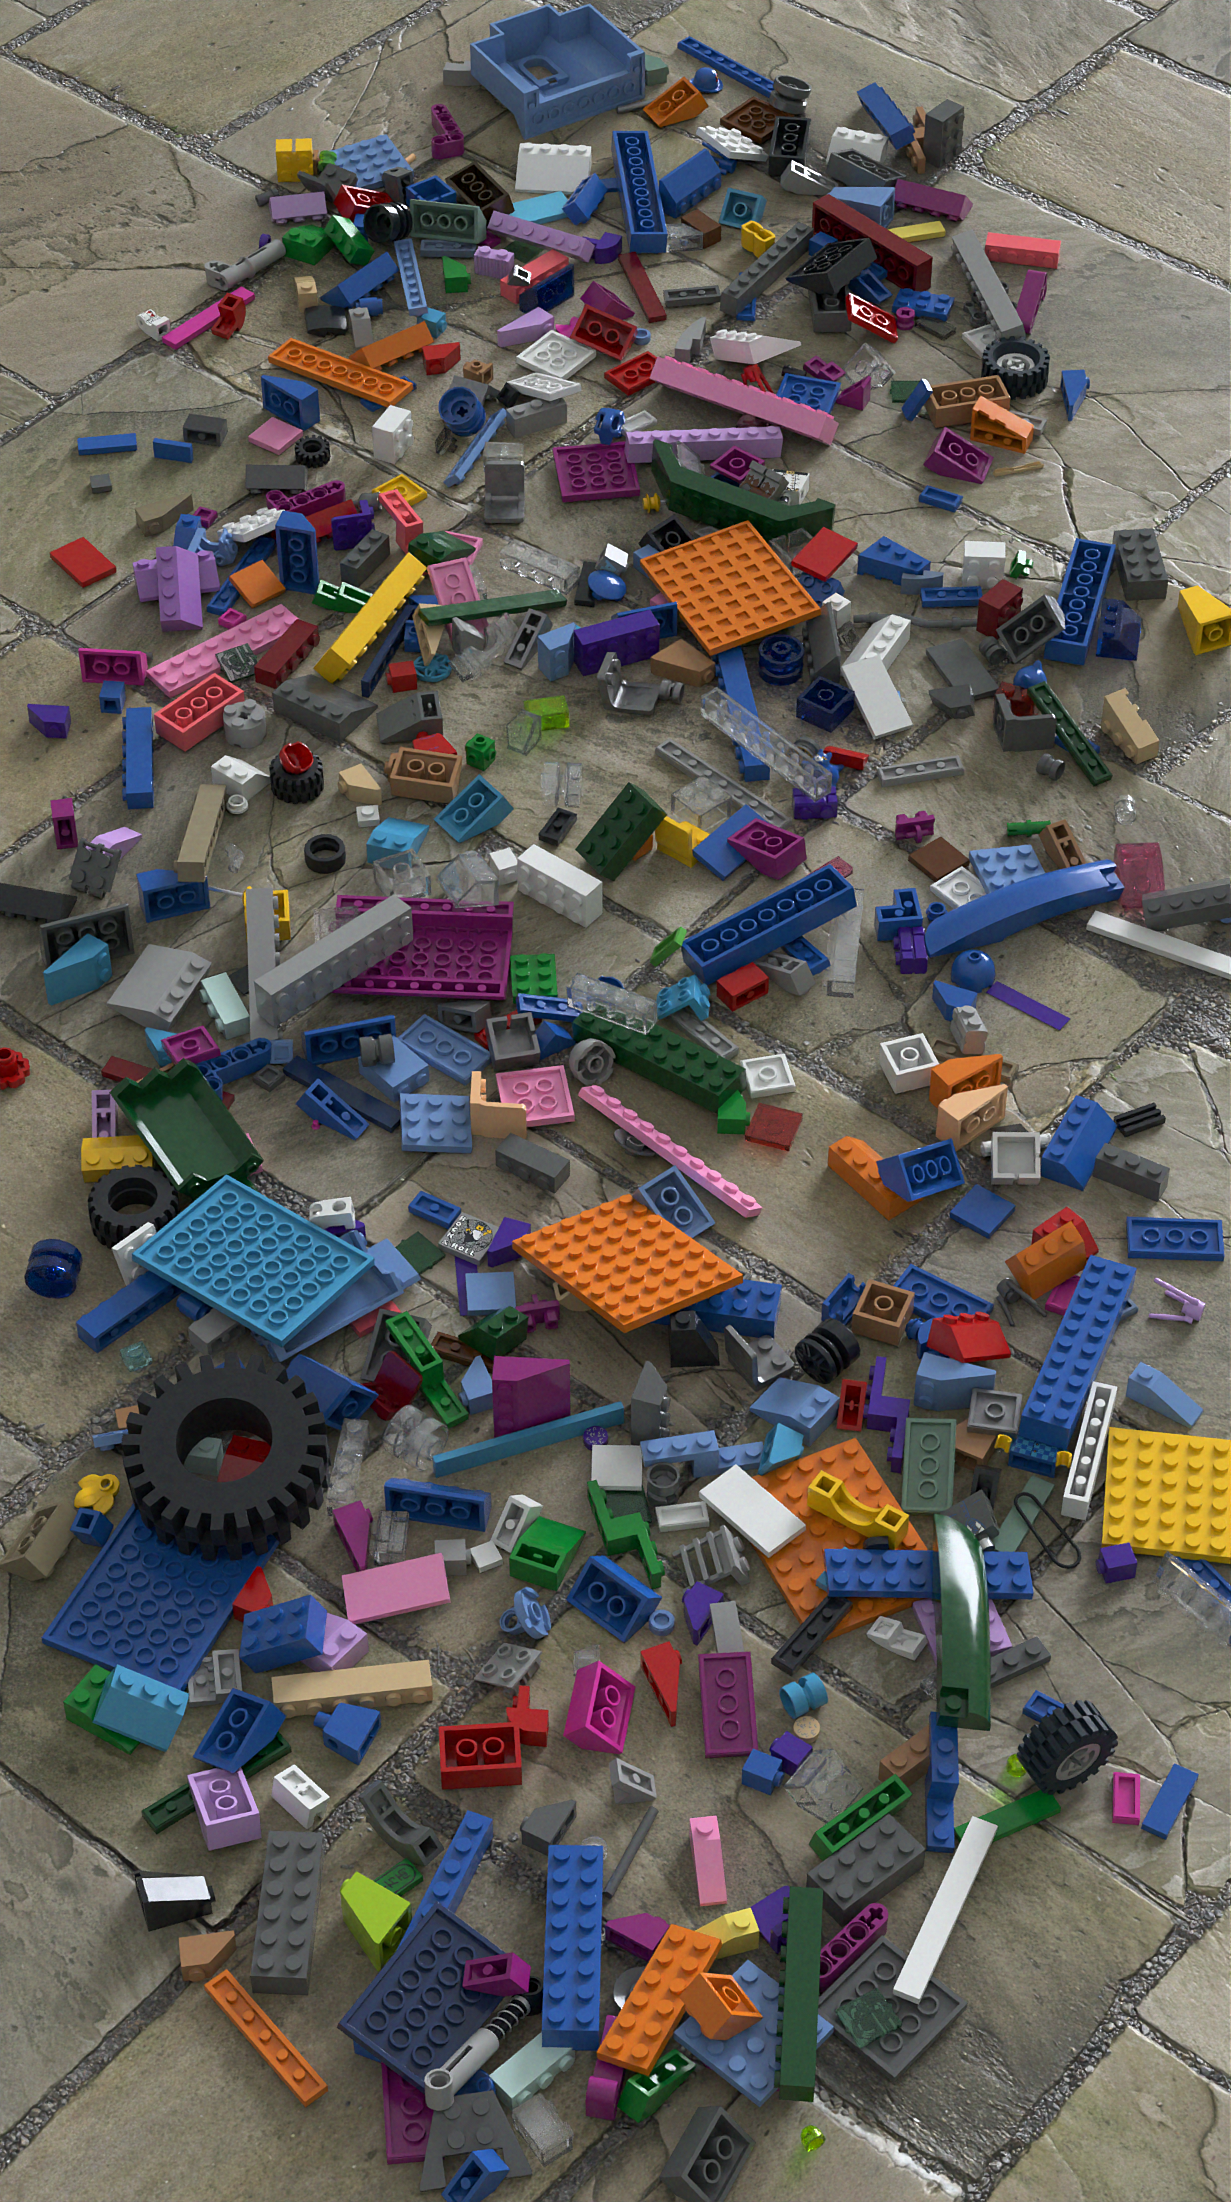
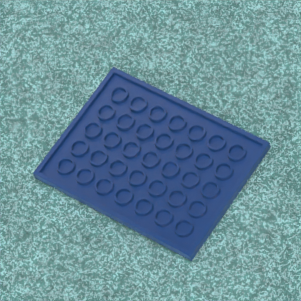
M133 1503L41 1637L42 1644L94 1665L96 1664L109 1671H112L118 1664L184 1692L189 1680L195 1675L203 1659L208 1655L233 1616L232 1604L255 1568L257 1566L262 1567V1569L264 1568L279 1542L271 1534L266 1536L268 1552L259 1556L256 1555L252 1542L242 1543V1560L230 1561L226 1545L219 1546L216 1561L203 1558L199 1543L196 1544L189 1556L179 1552L176 1538L168 1545L160 1541L155 1526L151 1529L145 1526L140 1510H136Z

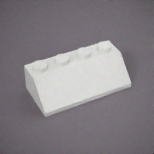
M892 614L873 623L842 666L879 655L886 670H888L909 641L911 620Z

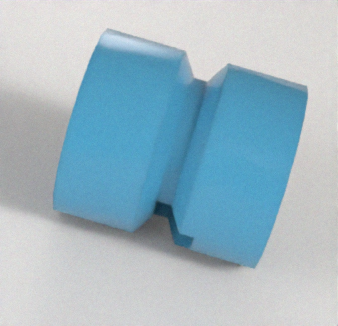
M813 1672L800 1678L798 1684L791 1682L779 1689L782 1705L792 1719L807 1714L810 1707L815 1710L828 1703L826 1689L821 1679Z

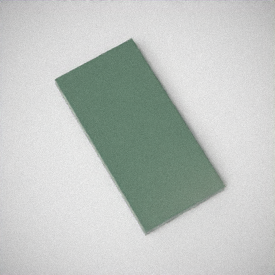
M906 1418L901 1503L904 1513L908 1515L933 1516L953 1506L956 1419Z

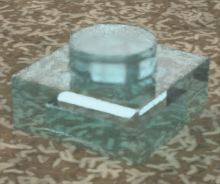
M142 1341L119 1349L120 1356L129 1372L152 1364V1357Z

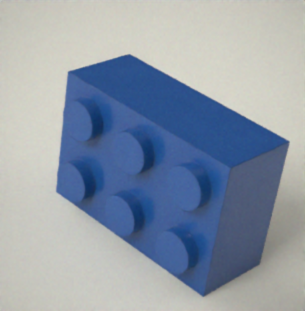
M307 1595L245 1614L239 1658L257 1674L322 1655L327 1610L312 1595Z

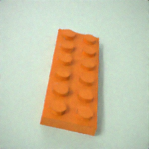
M671 1924L596 2052L597 2058L649 2076L686 2011L685 2004L679 1996L699 1973H707L722 1948L721 1939Z

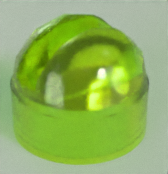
M1012 1754L1008 1758L1006 1770L1011 1776L1022 1777L1027 1771L1022 1765L1021 1768H1017L1016 1761L1019 1760L1017 1754Z
M809 2125L801 2131V2143L806 2151L818 2149L826 2140L824 2134L817 2126Z

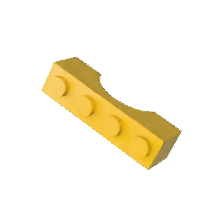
M822 1470L808 1487L807 1506L869 1538L888 1536V1545L892 1550H896L908 1534V1514L888 1504L883 1508H871L863 1505L848 1492L843 1481Z

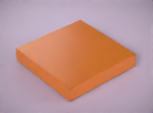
M263 560L229 576V581L252 609L285 593L286 588Z

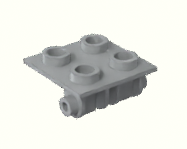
M503 1643L474 1677V1680L503 1687L504 1696L511 1699L513 1696H517L519 1686H525L527 1680H530L535 1671L540 1668L542 1651Z

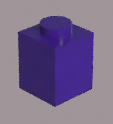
M1130 1543L1100 1548L1099 1558L1096 1559L1095 1563L1098 1574H1102L1106 1584L1135 1578L1137 1560Z
M788 1731L781 1738H776L770 1746L771 1756L782 1760V1771L796 1780L812 1762L813 1747Z

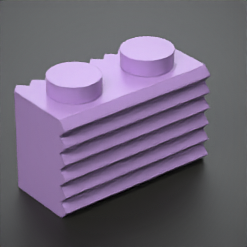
M479 246L474 254L475 274L502 279L509 275L514 267V253L508 252L505 249L495 250L489 246Z

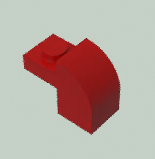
M226 293L218 304L220 317L211 328L213 335L227 340L235 330H241L246 316L243 298L230 293Z
M519 1686L518 1696H513L512 1707H506L507 1722H519L521 1744L547 1747L549 1710L530 1709V1686Z

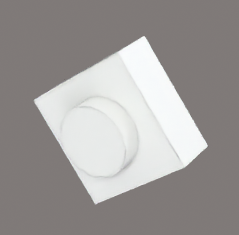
M378 805L356 807L359 828L380 825Z

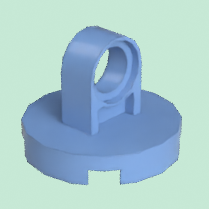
M526 1587L515 1593L514 1607L505 1611L500 1618L501 1629L511 1635H518L526 1631L534 1639H540L548 1635L546 1631L551 1629L550 1616L545 1604L540 1606L536 1600L540 1596L535 1590ZM513 1616H517V1624L510 1629L508 1626L509 1620Z

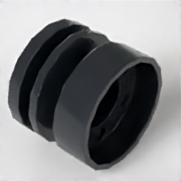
M400 202L372 205L366 210L363 219L364 230L367 236L376 243L405 239L409 236L413 224L409 209Z
M830 1318L825 1319L812 1333H809L804 1339L800 1340L795 1346L794 1353L799 1365L809 1377L821 1384H830L843 1372V1369H847L860 1357V1347L854 1334L844 1324Z

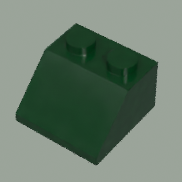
M508 1306L490 1313L460 1333L458 1339L494 1361V1356H503L527 1339L529 1317Z

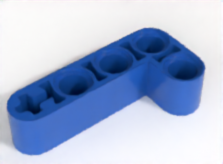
M257 1038L196 1065L219 1098L223 1100L224 1084L259 1071L267 1064H270L272 1044L266 1038Z

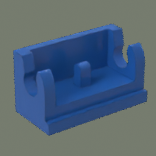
M848 1273L822 1303L821 1320L824 1321L825 1319L832 1318L846 1326L852 1320L853 1312L866 1286L865 1283L862 1282L858 1288L854 1284V1275Z

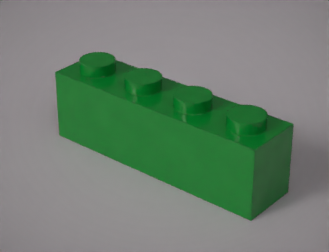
M895 1773L817 1830L808 1845L823 1862L888 1813L893 1816L906 1807L913 1794Z

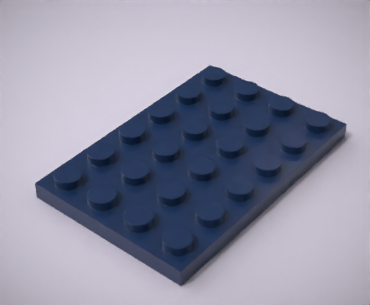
M436 1901L341 2019L337 2028L425 2094L424 2080L426 2074L431 2070L440 2069L484 2025L505 1998L463 1988L466 1961L506 1953Z

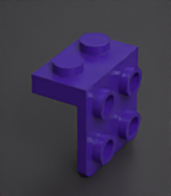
M367 499L359 501V514L338 516L331 519L335 551L353 549L372 529L375 530V525L371 521V519H374L373 507H369Z
M789 1886L781 1887L750 1907L759 1928V1934L776 1954L781 1952V1945H786L787 1938H781L782 1921H788V1914H783V1897H789Z

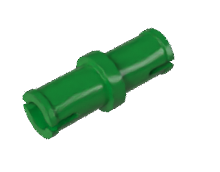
M1026 820V822H1008L1007 836L1027 835V837H1032L1033 834H1040L1047 825L1051 824V821L1031 822V820Z

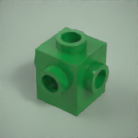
M478 733L471 740H468L465 745L466 764L485 771L494 762L496 757L495 740Z

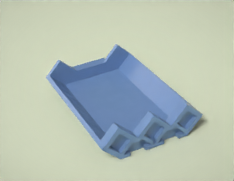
M358 1230L349 1231L338 1238L374 1257L375 1265L282 1348L252 1330L251 1335L260 1346H266L269 1352L268 1355L273 1362H282L403 1294L405 1288L421 1280L419 1274L387 1238L366 1248L367 1241L361 1232L359 1233Z

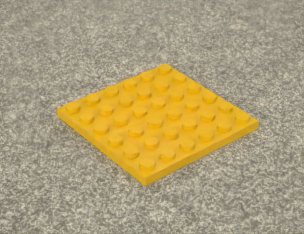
M1109 1427L1101 1548L1130 1543L1133 1553L1163 1557L1177 1556L1181 1559L1199 1561L1204 1559L1208 1562L1231 1564V1440Z

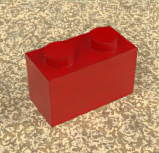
M751 962L717 980L716 996L733 1012L768 994L769 977L754 962Z

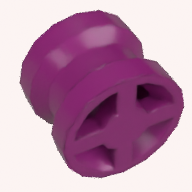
M908 307L899 308L896 311V327L903 331L911 330L914 327L915 311Z

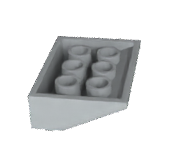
M148 944L106 1006L144 1027L170 1032L200 989L201 980L207 978L212 963L193 952Z

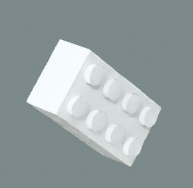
M535 844L517 858L518 890L523 894L532 897L539 903L548 906L585 928L603 913L602 881Z

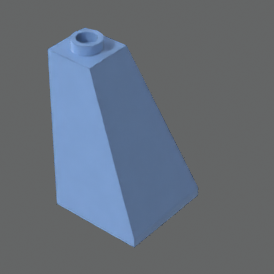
M834 187L828 193L884 228H887L893 220L894 187Z

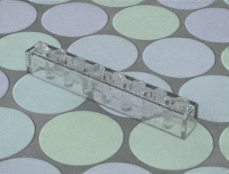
M718 687L701 696V716L816 802L831 793L832 773Z

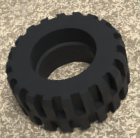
M126 1165L122 1166V1169L116 1170L115 1168L109 1171L107 1176L104 1174L98 1179V1183L93 1185L88 1195V1212L94 1236L97 1237V1240L102 1245H106L108 1249L112 1250V1247L147 1222L153 1224L156 1232H158L180 1214L177 1189L165 1173L160 1170L156 1172V1169L150 1166L144 1168L142 1165H135V1167ZM132 1204H144L151 1207L147 1211L136 1215L118 1213L123 1207Z

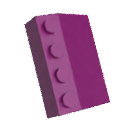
M494 1356L492 1374L494 1438L571 1416L570 1360Z

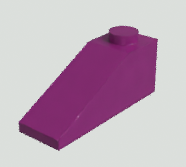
M360 1500L332 1510L334 1527L356 1572L364 1571L368 1568L371 1540L370 1524L373 1523L371 1511L369 1508L365 1509Z

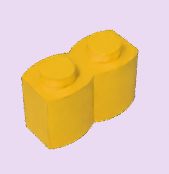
M749 221L741 225V245L747 251L753 252L756 257L759 258L775 244V235L771 231L763 229L759 223Z

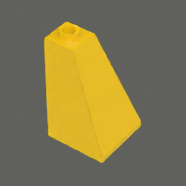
M1198 585L1180 590L1178 609L1195 656L1231 645V608Z

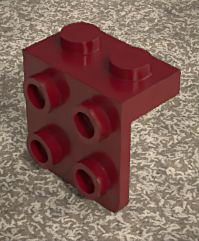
M389 1351L374 1382L361 1383V1385L375 1391L379 1395L370 1407L377 1413L379 1418L389 1421L406 1417L423 1381V1377L395 1351Z

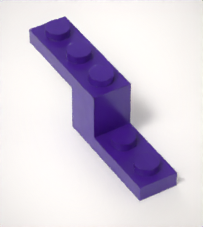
M877 1356L875 1366H870L869 1380H873L872 1385H867L866 1399H869L870 1403L864 1404L863 1418L867 1419V1429L890 1432V1442H894L893 1447L888 1446L887 1461L891 1462L890 1472L901 1473L906 1418H909L910 1399L882 1396L886 1357Z

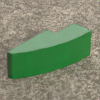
M320 580L315 590L312 604L340 612L358 613L373 594L344 582L338 587Z

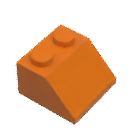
M699 1973L679 1996L685 2004L686 2012L697 2020L701 2026V2032L712 2040H728L758 2023L763 2018L732 1975Z

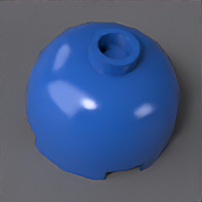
M963 951L955 958L952 964L951 981L952 983L955 982L960 988L981 993L982 989L988 986L991 987L995 981L994 962L983 951Z

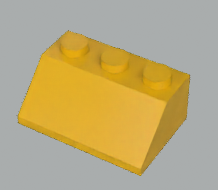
M139 1135L83 1138L81 1171L84 1183L98 1182V1179L104 1174L107 1176L109 1171L115 1168L116 1170L122 1169V1166L126 1165L129 1167L142 1165L144 1168L148 1166L155 1168L154 1156Z

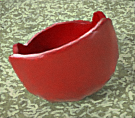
M302 742L288 743L280 750L279 759L281 765L289 773L301 774L313 764V755Z

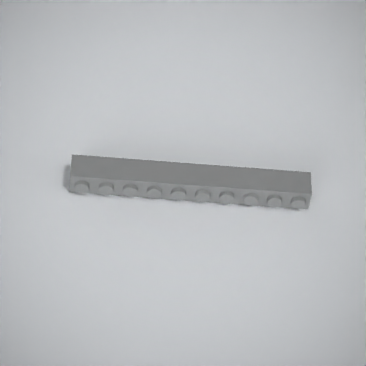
M973 229L952 236L953 244L951 249L953 255H956L957 262L961 265L962 272L966 275V279L970 283L978 303L980 302L988 322L991 323L992 330L995 331L998 341L1003 337L1008 340L1010 336H1015V339L1025 337V340H1027L1023 323Z

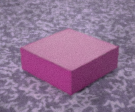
M232 608L228 609L218 618V624L228 629L247 621L245 614Z

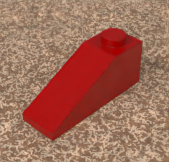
M670 1641L640 1651V1666L670 1726L673 1727L676 1726L679 1671L682 1658L677 1649L674 1650Z

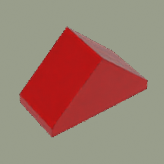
M842 1379L837 1429L861 1432L864 1404H866L867 1382Z

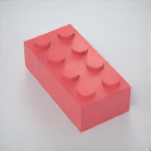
M213 673L154 714L156 733L186 752L224 725V707L244 702V691L216 673Z

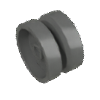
M776 76L773 83L775 90L770 93L769 104L787 113H804L808 103L806 99L809 98L812 90L811 85L793 76Z

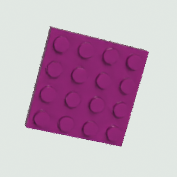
M613 442L610 445L589 444L552 448L562 502L640 496L635 463L627 462L625 442Z

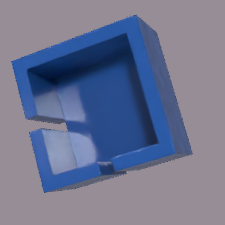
M437 175L406 187V201L409 208L411 199L457 204L456 192Z

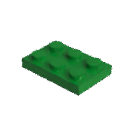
M555 954L510 955L513 1004H516L518 993L558 998Z

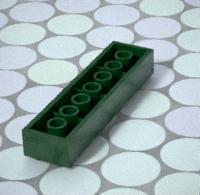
M600 996L572 1022L575 1043L578 1044L580 1041L587 1039H596L604 1042L613 1049L615 1054L613 1062L718 1114V1108L737 1090L741 1094L747 1088L746 1068Z

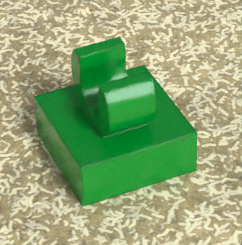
M1018 550L1010 564V577L1017 579L1020 573L1023 576L1029 575V569L1025 567L1032 569L1034 562L1026 559L1025 551Z

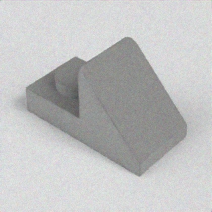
M618 1758L609 1762L610 1780L613 1786L615 1803L653 1801L657 1798L654 1775Z

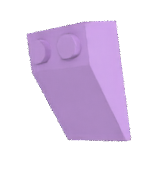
M327 1613L323 1654L302 1660L301 1662L315 1672L352 1668L369 1652L367 1633L349 1620Z
M241 1767L233 1774L215 1768L187 1775L201 1831L209 1851L262 1838L259 1811Z

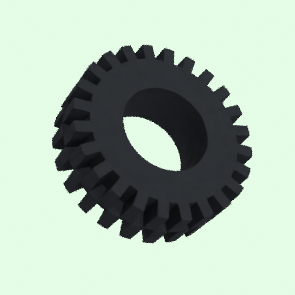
M235 1352L225 1353L224 1368L216 1369L211 1354L200 1356L201 1372L193 1375L186 1362L175 1366L177 1383L174 1385L163 1374L153 1381L156 1397L143 1391L137 1399L139 1414L130 1412L127 1417L128 1434H123L122 1436L124 1457L122 1458L132 1500L136 1510H140L145 1526L148 1529L155 1526L158 1539L166 1545L176 1538L179 1552L190 1556L196 1544L199 1543L203 1558L216 1561L219 1546L226 1545L230 1561L242 1560V1543L252 1542L255 1553L259 1556L268 1552L266 1536L273 1534L282 1546L291 1540L290 1522L303 1530L310 1523L309 1507L319 1510L324 1501L322 1488H329V1466H331L323 1412L320 1413L315 1394L313 1392L307 1394L305 1382L297 1374L288 1380L286 1367L278 1362H275L266 1373L263 1357L251 1354L246 1369L241 1368L238 1354ZM222 1431H246L259 1436L271 1446L270 1452L261 1466L251 1474L234 1481H207L193 1475L184 1467L188 1454L201 1440Z

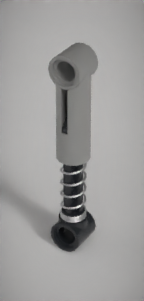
M530 1976L528 1993L513 1995L510 2003L506 2004L504 2009L497 2013V2017L491 2019L490 2024H487L484 2028H479L440 2069L431 2070L426 2074L424 2080L425 2100L429 2108L442 2111L451 2107L457 2091L499 2049L498 2040L504 2039L505 2033L511 2032L512 2026H517L519 2019H524L525 2016L538 2015L542 2012L543 1981L540 1978Z

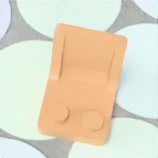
M472 1071L470 1095L471 1135L505 1139L510 1133L526 1139V1106L515 1103L487 1102L486 1095H482V1093H486V1079H482L481 1071Z

